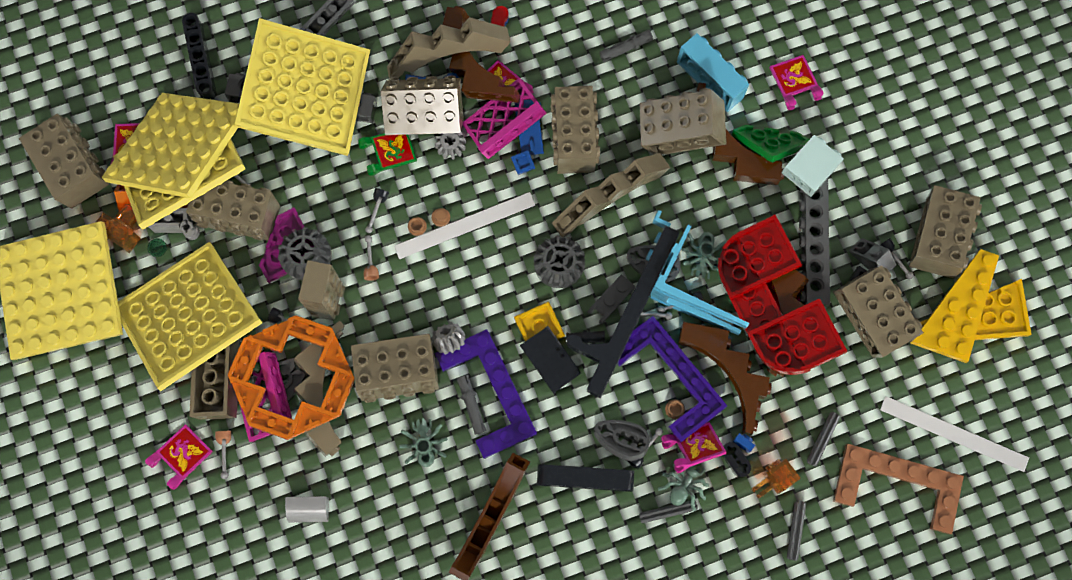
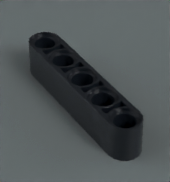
M187 13L182 18V24L195 88L201 98L213 100L217 92L203 25L195 13ZM206 71L204 75L199 76L201 72ZM209 88L207 92H203L204 89Z
M540 464L537 468L536 485L633 492L635 471Z

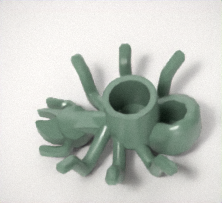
M705 232L699 237L697 246L691 233H688L687 236L690 239L691 246L696 249V252H690L686 248H682V251L686 252L689 256H698V258L685 261L683 265H691L699 261L700 263L692 268L691 276H693L694 270H696L695 276L697 278L701 273L703 279L707 273V279H709L710 272L706 263L712 270L718 271V267H715L708 258L718 261L720 257L712 256V254L723 247L727 241L725 240L714 248V236L709 232Z
M422 418V424L418 419L416 422L417 429L415 428V423L412 422L413 430L420 434L419 437L401 430L402 434L416 440L415 444L399 445V448L416 449V452L404 461L405 464H408L418 455L419 464L423 467H430L435 460L433 452L444 458L447 457L445 453L435 449L432 445L447 441V437L429 441L438 434L442 424H439L435 431L428 436L426 434L432 427L431 419H429V426L424 418Z
M695 465L687 468L686 476L684 471L680 473L682 479L675 472L663 473L665 477L673 476L678 480L677 482L670 481L666 485L658 487V491H662L670 486H675L670 493V501L673 505H682L690 495L692 511H696L695 495L691 491L692 489L699 491L700 497L706 500V496L703 495V489L692 485L702 483L703 486L709 487V483H706L705 479L693 480L697 476H702L705 469L699 473L700 466L694 469Z

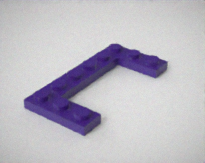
M652 316L633 330L617 364L620 367L650 344L695 398L698 404L668 427L681 443L723 411L727 405L655 317Z
M487 329L464 340L465 344L460 346V350H455L453 353L449 352L446 355L439 352L435 353L443 372L479 356L507 415L510 425L475 441L483 459L537 434Z

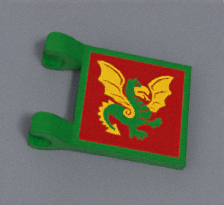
M383 133L358 139L360 149H366L373 145L379 163L367 166L369 176L417 162L409 135H385Z

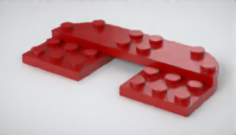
M775 214L736 233L725 243L718 259V272L723 287L738 317L749 323L745 331L759 358L774 371L788 375L807 373L810 369L847 353V349L820 298L782 315L766 283L801 267L802 264Z

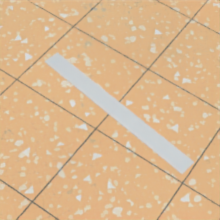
M529 192L394 247L399 259H402L533 207L535 203Z
M885 396L881 411L1025 472L1029 457Z

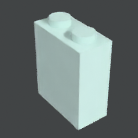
M813 135L787 164L782 174L812 197L844 158L841 157L837 150L831 149L826 145L822 138Z

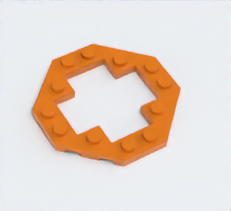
M296 315L280 324H274L265 328L262 332L253 336L250 335L243 338L228 372L229 380L235 390L248 425L286 440L339 417L355 381L333 329ZM289 335L324 347L317 365L335 372L321 408L302 401L294 420L259 408L266 389L248 382L262 348L265 347L282 353Z

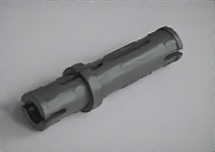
M649 29L640 34L631 35L625 41L599 51L600 57L603 62H606L629 50H636L639 46L652 41L653 35Z
M468 375L459 377L457 381L462 394L461 399L464 400L474 434L483 433L486 431L476 402V392L472 389Z

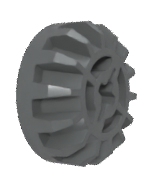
M303 227L301 230L294 229L291 234L283 237L284 241L278 247V260L282 268L289 276L297 280L303 281L308 260L324 264L331 263V247L325 236L316 229L311 230L307 227ZM302 239V243L297 244L295 247H291V245L296 240ZM305 239L311 240L316 248L310 247L309 244L305 243ZM304 250H307L308 253H305L304 256H302L301 254L304 253ZM291 257H292L293 259H298V260L301 262V264L296 263L295 261H293V260L291 259Z
M557 235L555 238H547L537 247L534 255V270L538 278L547 286L566 288L575 284L583 274L585 267L584 251L570 237L563 238ZM555 247H565L568 251H556ZM552 249L554 253L551 256V260L547 262V254ZM573 258L572 265L567 269L568 262ZM556 259L563 260V264H560V262L556 263Z

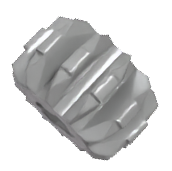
M462 132L441 133L440 136L435 137L437 141L435 148L438 149L439 155L444 154L445 159L451 155V158L454 160L455 154L461 156V151L466 149L464 146L466 139L463 138Z
M450 322L448 325L444 324L442 327H437V330L432 332V343L439 353H444L445 355L449 352L453 353L455 350H460V346L465 344L464 331L458 324Z

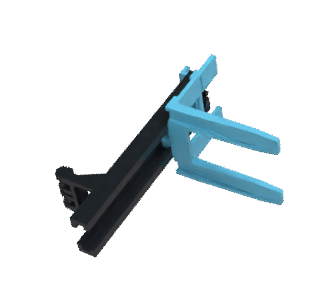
M660 210L657 211L653 224L664 230L662 233L658 232L654 243L657 244L654 250L650 249L645 259L648 263L610 342L584 344L579 336L570 334L567 337L568 348L599 363L586 392L600 399L650 295L651 299L666 306L672 305L674 306L672 308L721 329L728 330L736 335H739L741 330L720 319L745 329L749 325L748 322L665 283L691 226L687 225L679 244H677L676 241L680 232L671 228V223L660 219L662 213ZM666 264L668 267L664 275H661V272Z

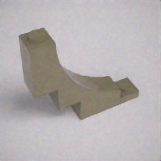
M469 17L461 29L440 24L432 36L412 31L387 65L389 78H399L403 75L404 71L413 73L431 61L455 53L468 51L502 53L510 43L507 27Z
M661 153L636 159L624 171L611 174L599 186L585 190L552 224L561 237H567L577 226L586 223L608 205L636 188L659 179L671 167Z
M338 321L331 327L337 339L344 334L342 331L345 326L341 321ZM312 343L294 358V362L308 377L294 389V392L303 402L321 408L326 369L319 367L317 363L324 347ZM329 421L304 432L325 457L329 454L332 457L341 449L339 445L342 442L335 434Z

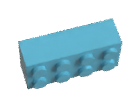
M698 33L681 46L677 63L697 83H706V88L711 89L721 97L725 103V111L728 113L744 98L749 87L748 80L743 75L738 74L734 66L730 62H726L722 58L721 53L713 49L707 39L703 36L701 37Z

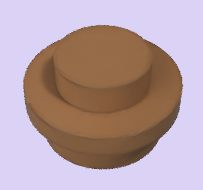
M444 208L436 209L431 216L432 222L439 227L446 226L450 221V213Z
M414 217L408 223V230L414 236L424 234L427 229L425 220L420 217Z
M674 399L666 404L665 412L669 418L679 419L683 416L685 407L681 401Z

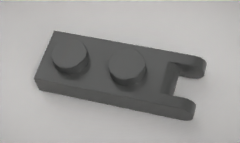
M621 274L590 307L587 313L592 314L594 310H597L603 316L599 320V323L602 325L636 286Z

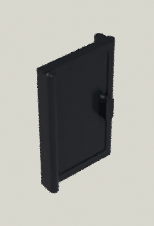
M549 326L523 344H520L521 349L553 394L581 374Z

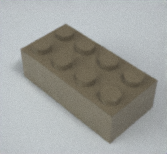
M308 260L298 299L312 316L335 320V316H338L340 312L339 299L344 295L345 286H343L332 265Z
M236 340L192 370L189 417L199 420L237 418L238 399L229 380L228 372L240 347L239 340Z

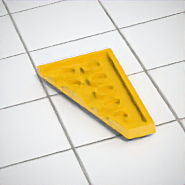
M980 249L933 311L927 322L922 326L923 334L913 339L910 344L964 363L969 362L999 255Z
M1022 279L988 293L975 340L1032 335ZM928 319L921 321V325L923 326Z

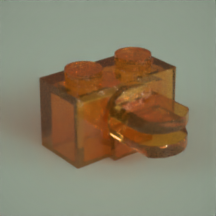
M125 204L114 219L103 212L96 221L105 222L107 239L129 254L141 239L132 229L137 220L130 204Z
M777 459L765 467L767 470L763 473L765 478L752 487L751 490L755 492L767 482L770 484L756 495L759 499L771 489H774L779 494L801 478L787 459L782 461Z

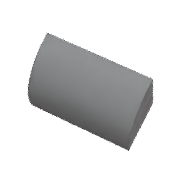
M326 496L285 497L288 523L328 522L329 498Z

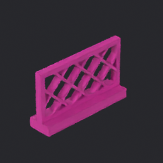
M520 77L510 85L514 88H517L519 85L523 87L519 108L511 107L512 102H507V107L499 106L500 101L490 100L463 122L464 128L487 159L491 158L547 114ZM525 99L534 102L529 108H523ZM487 110H494L492 118H484ZM498 110L506 111L504 119H496ZM510 111H518L517 117L514 120L508 119ZM474 121H479L477 130L470 129L469 127ZM483 122H491L489 131L482 130ZM495 122L503 123L500 131H494ZM489 134L488 140L481 144L479 142L480 135Z
M262 352L257 360L261 365L260 373L255 372L254 369L252 372L253 375L257 376L255 385L259 386L261 380L265 381L266 391L259 408L265 409L263 405L267 398L271 405L269 411L292 419L276 353ZM241 408L249 442L272 435L260 430L258 435L254 436L253 428L248 425Z

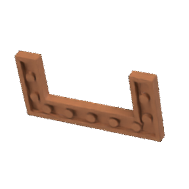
M846 444L833 502L854 507L862 469L938 490L930 529L949 535L952 534L964 476Z

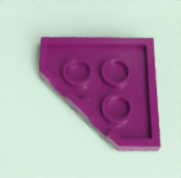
M295 207L277 216L273 232L270 234L266 245L265 254L260 261L259 266L268 283L287 275L278 260V247L284 241L283 237L291 234L294 229L301 230L305 227ZM302 239L296 240L291 245V247H295L297 244L302 243ZM305 239V243L309 244L310 247H315L311 240ZM304 250V253L301 255L304 256L305 253H308L307 250ZM291 257V259H292L293 261H295L296 263L301 264V262H300L298 259H293V258Z

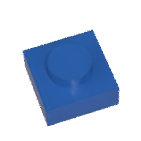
M529 151L511 157L517 175L535 169Z
M739 433L732 441L747 454L755 447V444L752 443V438L746 434L741 435Z

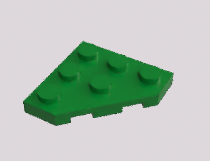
M752 125L733 129L732 137L772 163L799 152L810 140L799 132L790 131V134L779 133V129L764 127V130L753 129Z

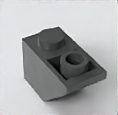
M861 238L849 250L868 270L882 265L890 272L896 266L889 249L864 238Z

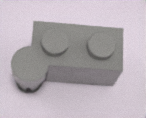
M179 208L156 221L153 225L148 226L154 233H183L189 240H195L200 235L199 228L193 224L191 217L186 213L187 208Z

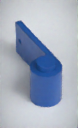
M524 100L523 108H529L534 102L532 100ZM520 101L519 103L514 102V106L519 108ZM540 120L519 135L521 153L529 151L530 155L544 154Z

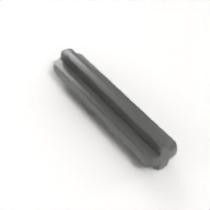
M829 413L807 459L809 465H818L840 419V415L837 413Z
M686 501L680 506L670 505L641 512L639 514L641 523H647L692 512L691 501ZM695 501V507H696V510H697V509H698V506H697V502Z
M795 501L787 551V559L797 561L799 558L806 503L803 501Z

